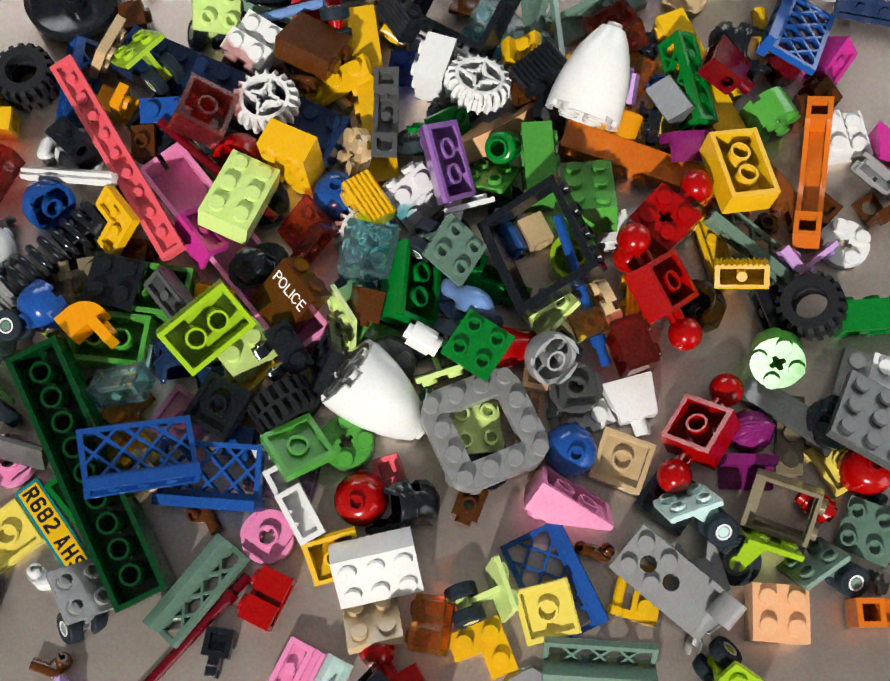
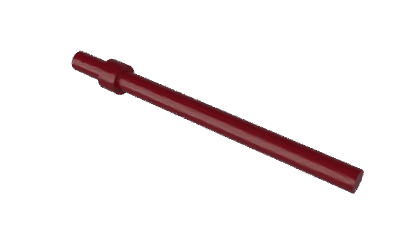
M162 117L157 122L158 127L218 176L222 166L204 153L165 118ZM267 206L263 213L272 223L279 217V214L269 206Z
M246 572L221 594L219 600L209 609L177 649L173 648L143 681H159L206 630L207 626H210L228 605L232 606L239 598L238 594L251 581V577Z

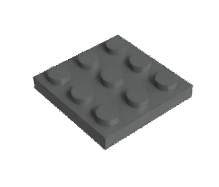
M852 369L846 375L825 435L889 471L890 389Z

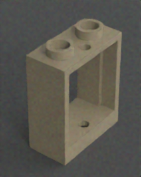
M758 468L740 525L807 548L809 540L815 541L820 525L815 524L818 514L824 515L828 504V499L824 498L825 489ZM766 481L814 497L803 531L755 515Z

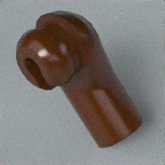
M578 541L574 547L577 554L602 562L610 561L611 556L615 554L614 547L609 543H603L600 547L588 542Z

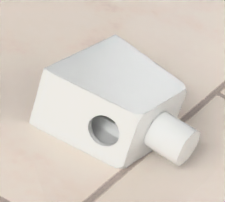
M651 371L604 383L601 396L615 417L616 425L618 427L631 425L636 438L651 434L647 420L654 418L658 413Z

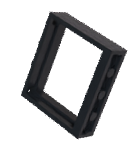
M414 0V3L421 8V13L426 18L421 28L423 31L429 28L434 33L457 38L458 48L462 49L463 46L470 48L468 50L470 54L476 56L478 53L480 57L484 55L492 59L521 0H500L479 42L426 17L433 0Z
M554 174L476 224L517 314L527 317L532 316L608 270L603 257L605 254L599 246H596L593 240L595 233L591 226L585 223L582 217L584 211L571 195L572 187L567 184L565 178L562 179ZM553 192L587 264L531 297L499 227Z

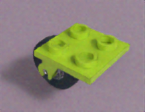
M740 527V535H738L733 544L722 548L716 547L729 585L732 586L746 585L758 576L762 565L761 554L764 551L803 562L805 558L797 545L777 537L765 535V533L751 528Z

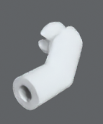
M47 136L40 142L37 152L38 159H42L44 164H49L55 159V155L51 152L55 146Z
M39 563L30 564L26 570L29 581L41 591L51 590L46 578L48 571Z

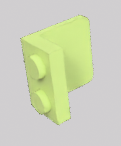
M488 400L450 416L468 455L493 453L504 449L497 400Z

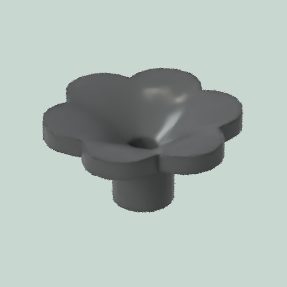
M890 563L887 567L881 566L879 572L872 569L868 571L870 581L874 582L875 595L877 596L885 595L888 592L890 585Z

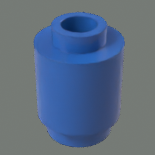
M507 222L500 226V232L514 261L525 257L529 247L518 226H514L513 222Z

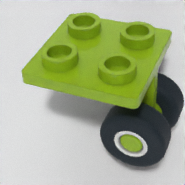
M141 29L132 36V42L127 46L119 47L113 53L114 57L110 61L115 66L129 70L140 59H143L150 67L141 73V78L156 95L163 97L170 90L167 82L171 78L175 82H180L186 76V72L181 64L169 53L162 54L156 61L150 51L165 36L161 32Z
M717 636L709 643L710 656L706 657L703 653H700L692 662L694 671L703 681H765L741 664L742 656L740 651L729 639L723 636Z

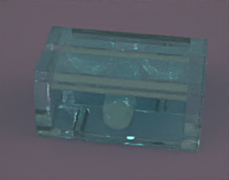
M144 362L96 370L92 378L93 381L88 386L87 394L98 408L147 401L150 389H152L155 383V377Z

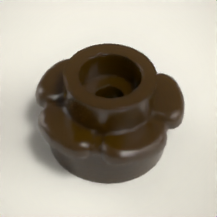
M760 213L757 219L754 220V224L769 236L775 234L779 229V225H777L778 219L773 214Z

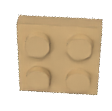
M116 15L96 49L88 72V76L96 80L101 72L106 74L111 65L110 60L113 57V53L122 45L121 42L127 30L123 29L126 19L122 16Z
M605 426L597 447V459L589 470L587 478L638 497L641 493L656 445Z
M397 597L342 609L349 655L360 653L366 647L374 644L395 645L405 642Z

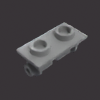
M866 150L853 163L850 169L889 201L890 169Z

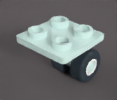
M692 483L683 493H664L658 499L652 501L654 507L672 524L694 516V524L697 531L716 547L730 546L739 535L737 521L721 508L724 505L723 499L703 483Z

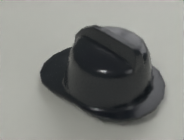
M266 242L253 247H244L235 254L229 263V279L240 289L249 290L263 285L281 260L289 257L284 247L277 243Z

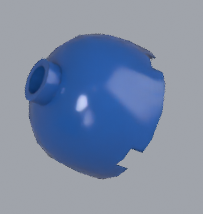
M343 171L328 172L316 181L313 188V203L318 214L329 219L331 222L341 221V213L349 214L348 207L344 205L340 197L342 182L351 178L347 173Z
M44 179L32 183L23 193L21 200L23 214L27 220L35 227L45 229L46 231L49 227H54L57 230L61 229L58 221L61 218L70 221L71 218L67 216L72 209L75 210L76 208L75 195L71 189L55 180Z
M36 279L20 292L17 298V311L20 313L19 317L25 320V328H31L37 332L50 333L61 328L53 318L67 308L68 304L61 295L56 297L51 292L54 287L44 280Z
M563 423L547 433L549 449L544 458L546 464L555 472L565 477H577L585 474L592 468L597 459V445L594 437L587 429L578 424Z

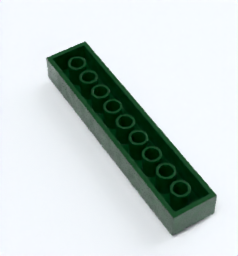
M54 335L4 359L115 613L126 610L172 587L175 580L141 504L134 496L135 492L84 500L76 429L105 426L67 339ZM96 436L83 437L84 446L93 452L103 442ZM106 444L98 455L111 463L118 453L114 448ZM85 453V459L87 460L90 456ZM94 459L87 467L88 476L101 475L107 467ZM119 459V461L114 466L120 469L121 471H125L124 466L121 460Z

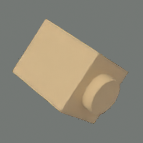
M541 211L536 213L528 212L519 218L517 226L529 247L527 250L529 256L552 246L554 235Z

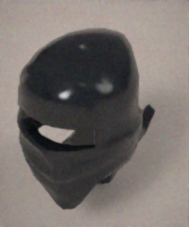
M723 21L710 32L707 49L725 34L750 61L751 65L747 76L752 81L759 74L772 73L771 67L762 65L759 59L751 60L747 56L751 37L762 36L764 33L763 29L745 22H741L739 27L735 28L732 26L731 21Z
M406 479L402 482L396 481L385 486L384 493L389 494L391 498V515L387 519L380 518L372 526L365 527V533L373 535L409 526L411 529L421 525L434 526L440 511V496L435 486L426 479L414 480L412 484Z

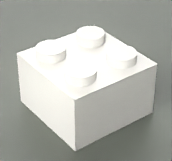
M428 31L426 39H422L419 44L418 54L420 56L418 61L414 60L411 67L410 75L413 76L411 87L414 88L415 98L431 103L437 100L441 102L446 97L443 84L445 72L452 63V60H457V38Z

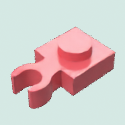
M398 452L372 460L373 469L362 468L358 470L368 471L382 479L381 481L384 485L406 478Z

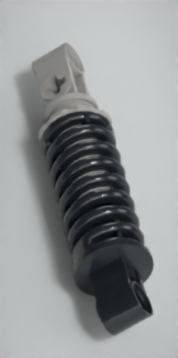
M115 186L119 193L122 195V197L126 200L119 186ZM84 198L78 209L84 215H81L76 210H71L69 213L74 223L73 225L66 219L61 218L58 224L63 233H60L54 227H49L47 233L50 238L46 239L43 236H38L36 238V242L39 245L37 248L31 244L26 245L25 251L28 254L26 257L16 253L14 259L17 264L13 266L9 262L3 263V267L0 269V311L15 307L20 292L36 279L44 280L53 286L55 284L53 275L57 276L59 272L57 262L68 260L70 269H75L77 264L72 255L77 258L86 257L87 253L83 246L91 252L98 250V245L93 238L96 237L98 240L107 224V220L95 205Z

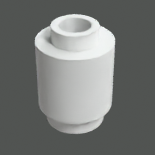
M418 320L415 325L410 322L402 335L406 338L404 344L425 356L429 354L432 357L435 356L444 338L439 336V332Z

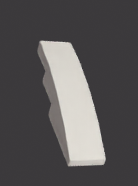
M265 449L264 471L262 473L300 546L326 531L298 477L286 482ZM251 450L256 459L257 450Z

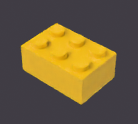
M270 118L256 143L263 162L281 170L279 179L281 184L290 185L293 190L300 194H305L306 192L313 195L316 181L326 172L318 138Z
M757 127L708 133L699 152L706 172L713 180V192L721 214L769 209L781 193Z

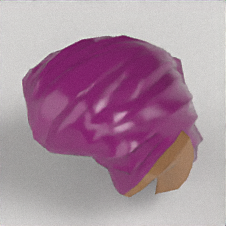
M743 409L736 413L740 428L732 443L738 450L751 454L763 451L764 448L770 445L776 425L766 414L751 409Z

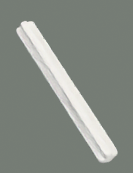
M22 166L20 168L21 173L19 174L22 179L28 181L48 179L60 183L116 186L118 184L117 179L119 178L118 174L112 171Z

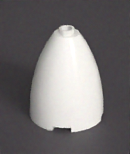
M608 21L607 24L600 25L578 45L562 67L545 103L548 109H553L554 106L559 109L560 116L593 128L594 126L601 127V125H606L605 130L613 132L618 130L626 105L630 80L629 45L626 32L622 30L623 26L621 24Z
M371 339L363 341L347 355L348 359L340 366L338 371H334L331 385L326 386L323 394L319 396L323 405L346 421L372 433L401 440L421 438L425 433L420 425L422 403L412 383L396 361L377 342H373Z

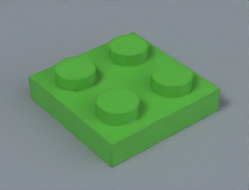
M310 413L304 414L260 435L262 445L286 482L336 459L335 450Z

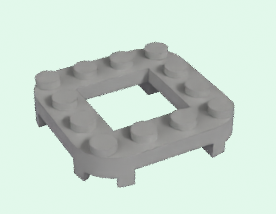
M495 368L486 382L472 375L433 391L423 401L420 414L421 429L425 431L445 474L444 479L446 483L461 492L476 495L481 493L483 489L528 470L531 472L539 466L548 452L549 440L546 430L523 384L509 368ZM494 398L495 401H499L519 443L471 462L450 416Z

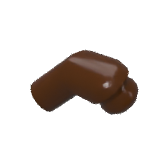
M189 507L186 510L185 516L187 520L206 524L211 536L216 535L217 532L221 533L224 531L214 509Z
M67 652L58 653V656L51 661L34 657L30 663L29 670L53 679L54 676L67 672L72 666L73 659Z

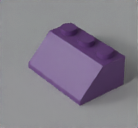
M457 119L421 126L418 129L420 144L424 151L427 170L430 173L434 188L433 192L438 205L477 195Z

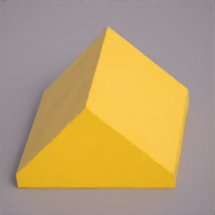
M355 526L318 536L301 546L315 587L334 581L329 565L328 544L359 538V533Z

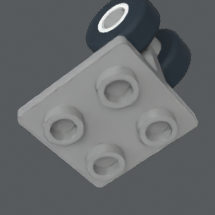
M91 558L47 573V581L60 610L57 616V628L62 640L66 644L80 641L83 638V631L90 628L92 634H97L106 627L107 619L105 612L112 610L113 606Z

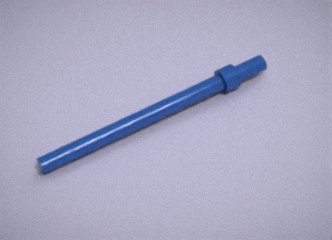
M563 214L554 216L553 220L570 273L580 268ZM583 284L576 291L585 318L595 328L592 337H590L592 348L595 347L601 367L611 365L605 346L607 340L605 334H601L586 284Z

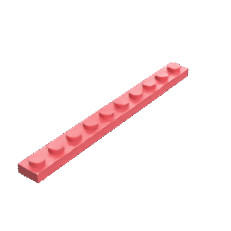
M69 54L50 66L49 68L109 171L118 174V186L130 207L140 218V224L161 260L166 263L187 250L183 240L76 60Z

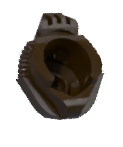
M693 279L692 281L700 295L680 309L685 317L693 318L700 324L703 333L713 331L719 327L726 311L727 304L725 298L718 289H714V286L708 280Z

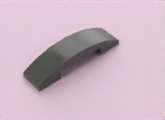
M374 66L371 158H397L399 67Z
M748 376L743 384L744 394L740 400L741 403L752 410L763 411L805 438L804 443L825 457L830 455L832 450H827L817 445L813 440L816 438L812 431H808L806 416L809 407L778 388L768 389L757 381L756 378Z

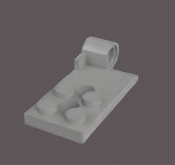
M645 524L640 527L609 566L612 571L698 642L715 621L730 631L748 609ZM649 555L656 559L657 565L653 571L646 572L641 568L640 561L644 556ZM668 574H674L679 579V585L674 590H667L663 586V578Z

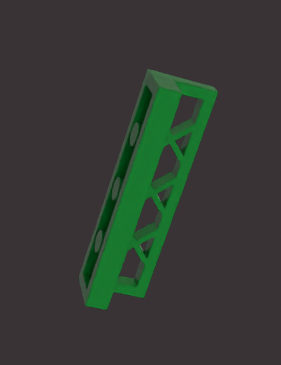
M677 30L657 46L665 77L672 75L675 79L674 71L676 65L679 64L680 72L675 81L681 88L685 86L686 95L695 106L691 112L693 118L688 122L685 119L678 126L679 131L690 130L698 124L712 126L718 122V117L708 81L697 73L702 58L696 35ZM674 44L675 49L670 58L667 48Z

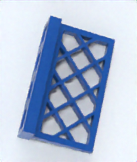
M777 0L756 53L764 57L770 51L812 76L817 69L835 17L807 0ZM791 18H795L798 24H794ZM805 18H808L811 23H807ZM818 18L821 19V20H823V21L826 22V23H820V21L818 20ZM812 30H816L819 36H815ZM786 31H790L793 37H789ZM799 31H803L806 37H802ZM808 43H811L814 48L813 50H810L807 45ZM794 44H798L801 50H797ZM778 45H785L787 50L783 49ZM802 57H806L809 63L804 61Z
M190 415L76 429L84 500L197 483L200 480L202 472L200 462L198 463ZM185 424L186 433L180 440L168 432L172 425ZM153 428L160 433L152 444L139 436L144 429ZM117 432H125L132 437L123 448L110 440ZM96 436L103 442L93 452L84 446L83 437ZM164 436L176 444L169 454L156 447ZM135 440L148 448L140 459L127 451ZM106 444L119 452L111 463L98 455ZM181 447L190 453L191 462L179 463L172 456ZM151 451L164 459L160 466L151 467L143 461ZM85 453L90 456L87 460L85 459ZM123 455L136 463L130 471H121L114 466ZM94 459L107 467L101 475L88 476L87 467Z
M161 439L160 450L169 454V444H176L169 439ZM194 440L195 447H202L208 455L200 462L201 477L206 483L199 490H195L191 484L177 485L174 488H158L157 493H152L151 504L241 512L264 511L265 500H262V472L264 471L265 448L263 445ZM179 447L183 454L176 461L181 463L187 458L191 462L190 453ZM209 447H216V448H215L213 451H211V449H210ZM223 448H227L233 458L223 466L215 455ZM235 449H242L238 453L235 451ZM248 450H257L256 462L249 468L241 457ZM159 456V466H160V464L164 461V459ZM210 460L219 468V471L211 479L202 469ZM237 461L245 473L235 481L227 470ZM222 474L231 483V486L224 492H220L214 484ZM248 476L254 482V494H246L239 486ZM208 487H210V489H211L212 491H205V490H206ZM235 489L238 493H231V491Z
M547 523L500 546L519 588L528 587L525 586L522 580L525 568L541 573L537 584L542 582L544 575L559 579L563 578L567 571L571 579L569 584L573 585L576 590L575 606L586 611L591 620V623L581 627L582 633L610 620L563 525ZM547 531L551 539L548 552L533 547L536 535ZM531 538L529 545L522 543ZM516 545L528 548L524 563L514 561L508 549ZM553 545H554V547H555V549H556L558 555H555V554L551 553V552H552V549H553ZM531 550L546 554L542 570L527 565ZM550 556L560 559L564 565L560 577L545 572ZM515 565L522 567L520 574ZM578 596L583 606L576 604ZM576 634V635H572V636H568V637H564V638H574V637H576V636H578V635H580V634Z

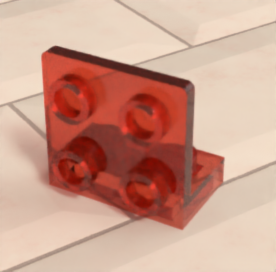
M304 195L278 228L277 232L293 249L290 257L300 255L311 266L340 229L309 195Z

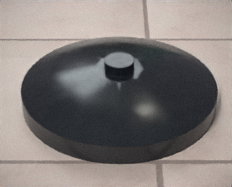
M24 0V8L33 25L42 34L54 40L72 42L77 34L89 39L104 31L118 14L117 4H121L122 0Z

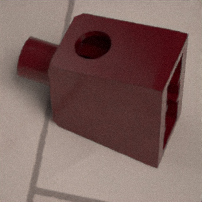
M725 34L706 50L697 73L722 93L729 94L737 88L746 95L755 86V83L747 76L751 65L750 61Z

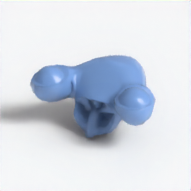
M448 277L443 279L441 292L455 302L451 311L455 322L457 319L462 320L471 308L496 325L503 327V318L496 311L494 302L485 291L470 285L457 286Z

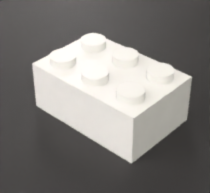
M410 526L328 544L329 565L341 609L424 591Z

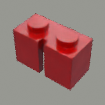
M263 565L262 569L258 568L251 578L250 583L253 584L251 592L248 595L245 593L241 597L237 605V609H239L237 616L267 632H271L297 581Z

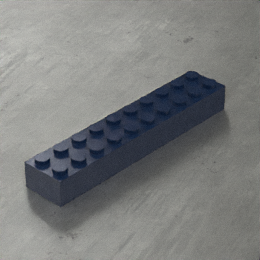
M134 24L121 46H127L133 41L132 36L144 28ZM164 38L150 51L156 61L164 53L171 54L186 72V76L180 82H175L172 78L167 82L170 90L165 94L166 96L215 95L217 99V113L226 121L231 129L248 133L255 138L262 134L263 131L258 135L254 134L252 129L247 131L244 125L238 123L237 117L232 110L231 98L234 97L233 89L239 88L238 81L246 82L245 76L247 73L167 38ZM140 59L129 70L115 66L110 62L119 79L155 94L141 78V73L150 67L143 59ZM276 91V96L285 101L286 97L279 91ZM299 96L301 102L300 107H298L299 116H294V124H286L318 138L326 171L331 172L337 161L338 151L342 150L344 130L347 127L352 128L350 118ZM247 105V110L256 114V109L252 105Z

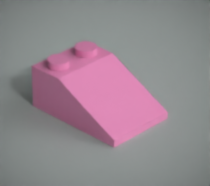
M544 462L540 464L524 487V508L534 519L540 520L541 518L551 524L611 531L614 528L609 503L568 477L555 472Z

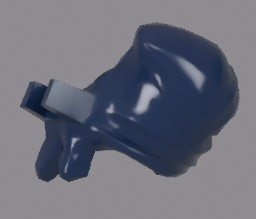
M158 338L153 346L154 354L158 358L153 364L161 384H165L167 380L192 376ZM221 361L210 362L193 376L197 380V389L200 388L210 370L225 376Z

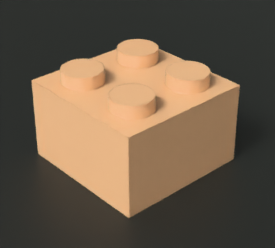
M750 582L744 585V606L748 608L744 612V641L795 645L811 644L810 590L806 591L799 585Z

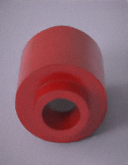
M798 492L793 502L798 505L799 510L809 515L814 497ZM824 494V498L828 499L825 513L824 515L818 514L816 519L820 524L824 521L830 522L838 511L835 507L836 501Z

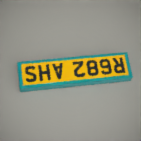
M35 478L14 493L62 567L91 558L87 547L56 501L44 488V483L40 478Z

